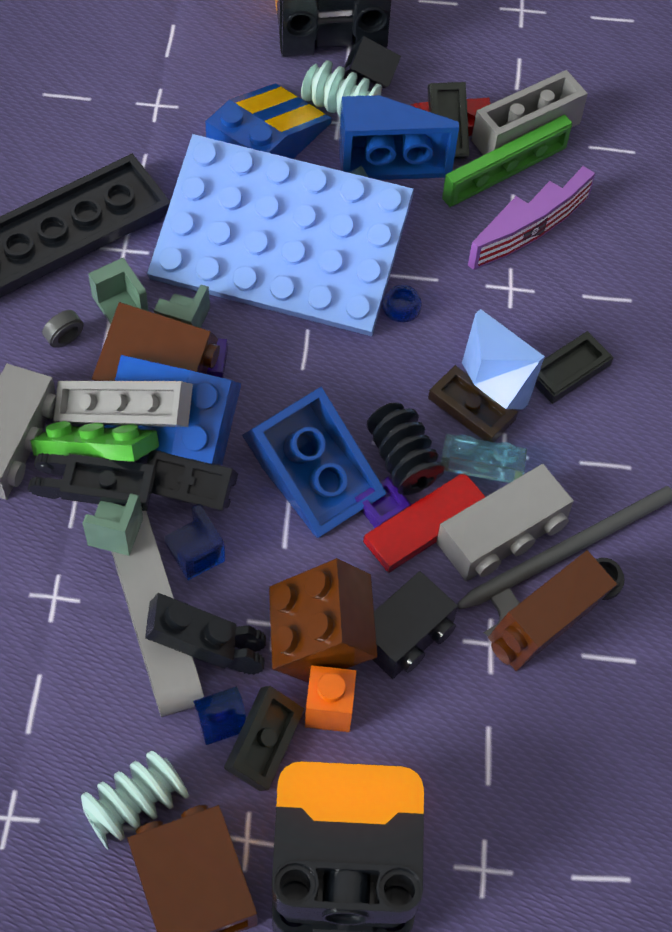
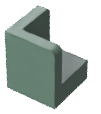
M124 257L88 273L92 297L110 324L119 302L149 311L146 290Z
M200 285L194 299L179 294H173L170 301L160 298L154 313L201 328L210 309L209 287Z
M130 493L126 506L100 501L94 516L86 514L82 524L87 545L130 556L143 521L140 495Z

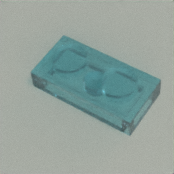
M446 434L441 463L444 465L445 471L510 483L524 475L527 449L516 447L506 442L494 443L478 440L469 435L456 436Z

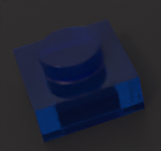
M237 686L193 701L200 731L206 745L240 733L246 720V713Z

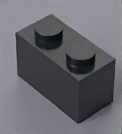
M419 571L374 611L377 658L372 660L392 679L403 669L407 673L411 672L425 657L424 650L434 641L437 644H441L456 628L454 620L458 605Z

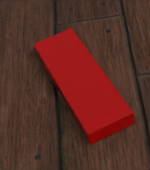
M463 472L365 534L363 542L385 570L390 573L436 543L441 523L486 496L467 474Z

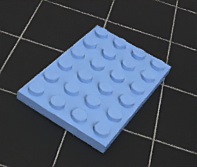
M192 134L147 275L151 280L198 291L200 285H205L209 287V295L372 336L413 198V188Z

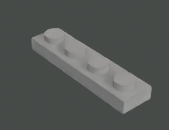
M58 381L53 422L67 421L71 424L102 423L104 425L134 424L137 426L188 427L193 384L183 381Z

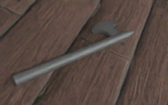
M665 486L477 586L457 603L458 608L465 609L478 606L491 600L499 613V622L483 632L489 636L507 613L520 603L510 588L671 503L672 489Z

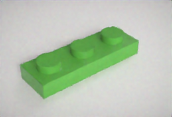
M62 421L46 426V432L30 440L34 456L42 453L69 456L70 453L133 462L159 447L156 430H140L134 424L122 425L116 428H104L102 423H91L75 427L71 426L70 422Z

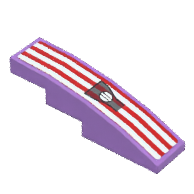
M582 166L563 188L549 181L529 203L515 196L472 242L468 266L475 270L507 257L538 240L559 225L589 198L595 173Z

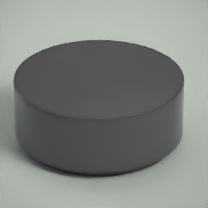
M65 310L52 317L46 323L42 330V335L52 347H63L80 335L84 323L74 310Z

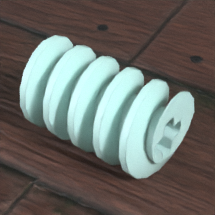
M326 60L321 67H318L317 64L312 65L307 71L301 87V97L303 100L313 101L317 107L325 106L328 112H337L340 118L342 96H381L382 85L376 84L371 91H368L370 84L368 78H363L356 85L357 73L351 72L346 79H343L345 68L342 66H338L332 74L333 64L329 60Z
M154 751L146 754L148 769L137 761L130 764L132 779L120 771L115 773V790L103 781L97 786L99 800L87 792L81 795L83 811L107 850L109 848L106 834L109 832L122 841L125 839L123 823L127 822L137 830L141 826L140 812L143 811L153 820L157 818L155 807L157 801L161 802L168 809L174 807L171 792L176 791L185 799L189 797L184 783L171 763Z

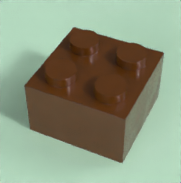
M336 558L269 586L273 670L309 683L311 665L347 669L377 658L371 574Z

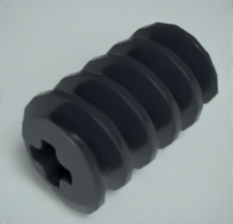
M388 403L371 414L367 420L366 427L371 435H373V441L379 448V454L385 461L386 469L392 475V482L398 488V493L412 495L429 487L444 474L445 467L441 462H436L439 455L435 449L430 448L432 441L429 436L424 435L425 427L422 422H417L419 418L417 411L410 408L404 409L401 403Z

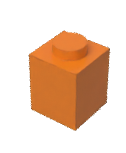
M311 665L305 728L350 732L357 670Z

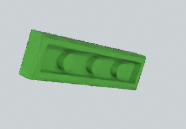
M564 114L447 173L442 199L449 207L454 206L566 149L572 122Z

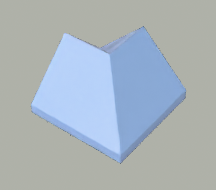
M480 309L474 317L462 365L473 384L505 409L523 410L529 403L545 356Z

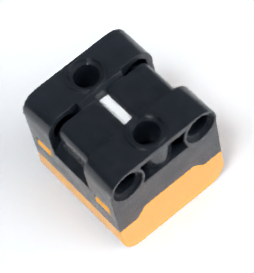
M275 0L282 57L314 55V42L316 47L352 45V42L354 45L363 36L385 48L388 46L391 0Z
M303 761L291 763L280 773L277 787L272 870V926L274 932H392L383 927L395 928L404 923V927L393 932H411L423 893L424 787L418 773L402 766ZM282 914L288 922L302 924L296 927L288 926L282 921L280 916Z

